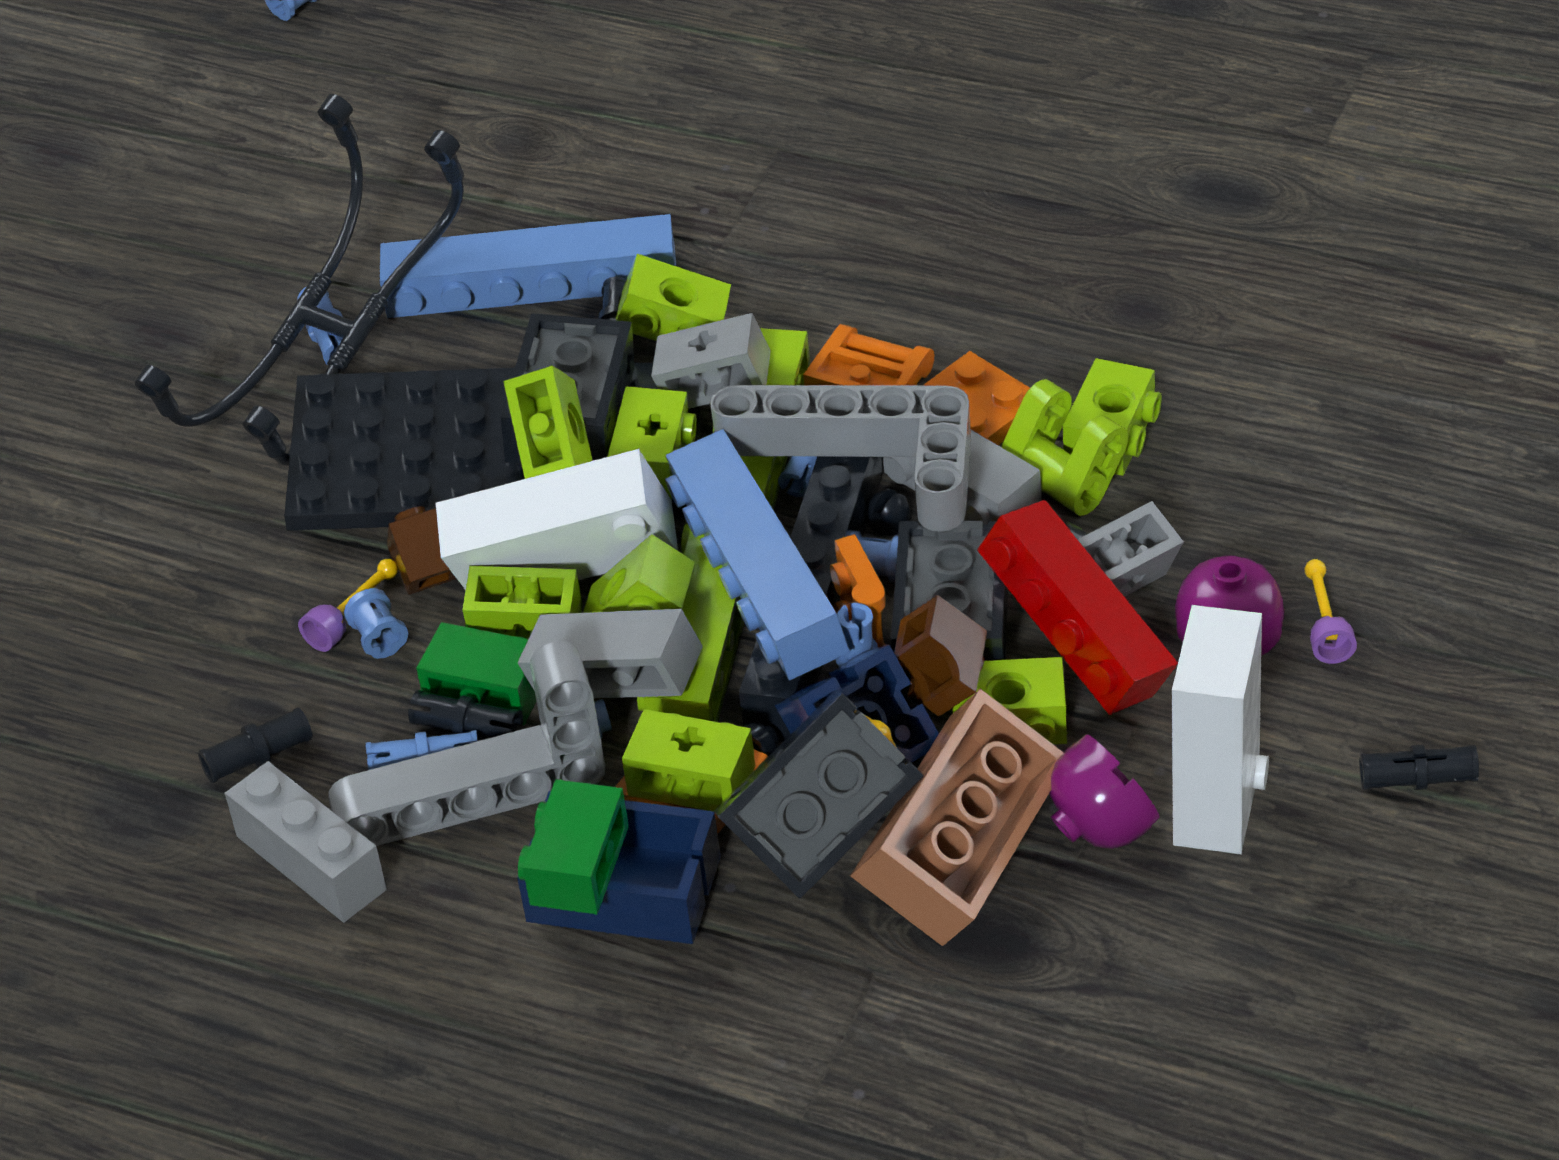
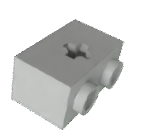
M753 313L659 335L657 337L651 376L658 389L687 392L688 409L710 404L713 394L727 386L766 385L771 350Z
M1153 501L1078 539L1124 597L1166 575L1184 543Z

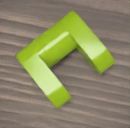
M1047 379L1040 380L1024 396L1001 447L1040 470L1042 492L1079 516L1087 515L1102 500L1126 450L1129 434L1125 428L1103 415L1097 416L1084 427L1072 453H1068L1057 446L1055 442L1069 414L1072 398L1070 393Z

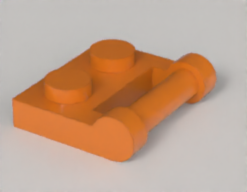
M839 324L803 374L804 385H917L919 380L926 378L932 370L935 357L934 350L917 345L914 349L858 334L855 327Z
M853 534L835 540L837 563L830 565L831 578L840 596V601L834 603V610L838 613L841 607L846 605L850 621L852 620L851 603H862L868 606L873 614V639L876 641L878 648L885 646L881 611L886 605L884 587L856 535Z

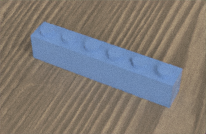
M665 214L440 237L387 299L388 306L385 309L387 318L602 297L601 288L603 282L614 276L627 279L637 254L676 266L671 215ZM422 239L380 243L381 287Z
M724 429L666 454L673 474L665 478L669 492L678 508L685 504L687 505L682 510L694 537L696 538L704 534L705 537L701 538L700 542L713 568L720 565L723 566V568L718 570V573L730 599L741 597V600L736 603L748 630L751 632L759 628L761 631L756 633L755 636L768 664L778 661L787 678L791 680L850 653L837 613Z

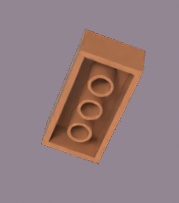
M979 689L949 717L917 768L924 776L894 805L850 876L941 946L945 945L976 918L1051 791L1052 771L1055 762L1064 752L982 689Z

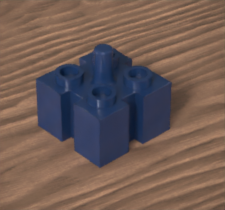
M890 645L860 654L830 672V679L810 684L775 705L790 734H792L835 690H838L864 715L873 720L884 722L890 729L891 738L897 749L911 763L925 755L939 735L923 704L909 707L900 690L911 683Z

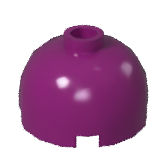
M1233 555L1213 557L1199 563L1182 581L1175 604L1176 630L1178 638L1182 643L1192 605L1262 613L1261 656L1268 653L1279 642L1285 613L1279 584L1263 565L1249 558Z
M1087 734L1078 742H1074L1055 762L1051 775V791L1049 794L1057 811L1051 816V819L1058 829L1073 843L1081 836L1095 847L1114 849L1129 845L1149 831L1152 825L1160 818V815L1133 778L1129 781L1117 768L1120 764L1119 761L1097 740Z

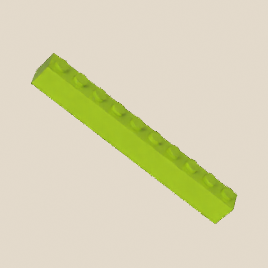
M760 328L771 350L766 385H804L803 374L810 366L807 331ZM740 456L774 511L780 488L778 478L785 469L788 456ZM685 524L681 542L682 554L693 560L695 564L682 610L703 648L682 696L637 697V706L639 711L646 709L663 713H676L685 717L718 722L744 625V620L736 603L741 600V597L730 599L718 573V570L723 568V566L720 565L713 568L703 550L700 539L705 537L704 534L695 538L689 525Z

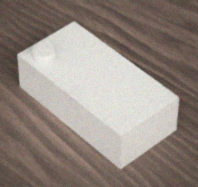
M639 449L436 503L441 559L465 590L469 565L576 569L578 580L605 574L651 534L678 551L672 501Z
M1197 605L1191 606L1172 687L1174 846L1242 854L1255 789L1265 790L1269 769V756L1259 755L1262 613Z

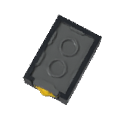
M531 313L512 378L549 366H554L573 378L576 384L592 460L606 458L626 387H630L635 368L632 322ZM506 396L500 416L505 463L521 464Z
M899 521L891 632L893 652L895 651L901 619L936 595H939L987 630L983 651L985 661L1006 660L1008 588L977 551L996 521H988V525H983V521H963L958 527L942 532L931 531L922 525H918V521ZM903 668L909 681H911V674Z
M835 690L714 810L716 815L799 899L924 776L897 749L891 738L889 727L884 722L873 720L857 710V707L838 690Z

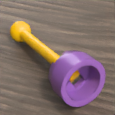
M389 558L381 560L377 566V572L337 608L332 605H318L309 610L298 622L299 631L305 641L314 649L322 652L329 651L336 645L346 631L343 616L345 605L349 599L362 590L375 588L384 579L394 578L398 572L396 562Z
M1312 559L1307 562L1304 571L1306 576L1313 581L1322 617L1315 622L1311 629L1310 641L1312 650L1319 661L1336 664L1349 659L1354 654L1357 642L1354 630L1346 619L1340 616L1333 617L1323 580L1326 574V566L1321 560ZM1325 640H1332V643H1325Z

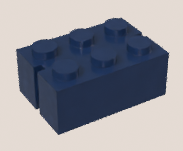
M548 791L545 802H547L551 791ZM625 800L629 827L598 915L532 906L529 903L525 880H520L517 877L526 922L693 944L706 905L704 895H709L721 857L715 812Z

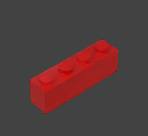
M1042 500L1003 514L998 518L977 551L1105 711L1111 715L1153 697L1178 665V662L1047 501Z

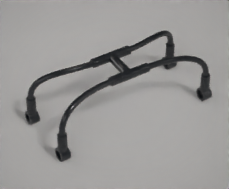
M329 94L317 112L325 123L332 126L339 143L346 148L351 169V190L348 209L341 232L326 264L320 273H315L271 340L272 346L251 373L234 390L215 405L199 413L183 414L178 411L179 406L168 388L172 382L170 377L155 366L146 365L134 382L135 386L152 399L163 417H168L173 423L184 427L205 424L224 414L247 395L264 377L281 353L288 351L305 324L343 338L328 360L327 364L329 367L325 374L344 373L388 306L387 299L442 236L461 206L464 194V172L456 155L460 144L452 135L442 130H435L424 147L427 155L438 162L446 181L451 184V196L446 209L431 230L384 282L379 291L371 294L363 309L353 321L317 308V305L331 286L332 281L330 279L351 240L360 211L363 191V167L357 145L358 135L349 118L353 108L342 97ZM254 406L243 422V427L247 432L259 439L270 458L275 459L283 466H289L290 449L287 453L285 452L286 446L276 430L280 424L279 419L269 410L260 406Z

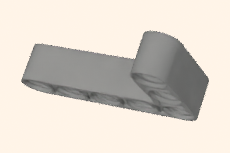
M734 385L718 390L710 400L714 433L724 429L740 456L916 457L914 479L918 521L923 527L938 532L950 531L964 521L971 451V427L968 395L957 387L925 385Z
M565 641L550 642L541 646L531 657L530 668L541 725L348 775L335 782L329 790L328 799L332 812L373 844L379 846L545 801L548 791L552 790L555 779L598 784L605 775L606 767L593 691L576 646Z

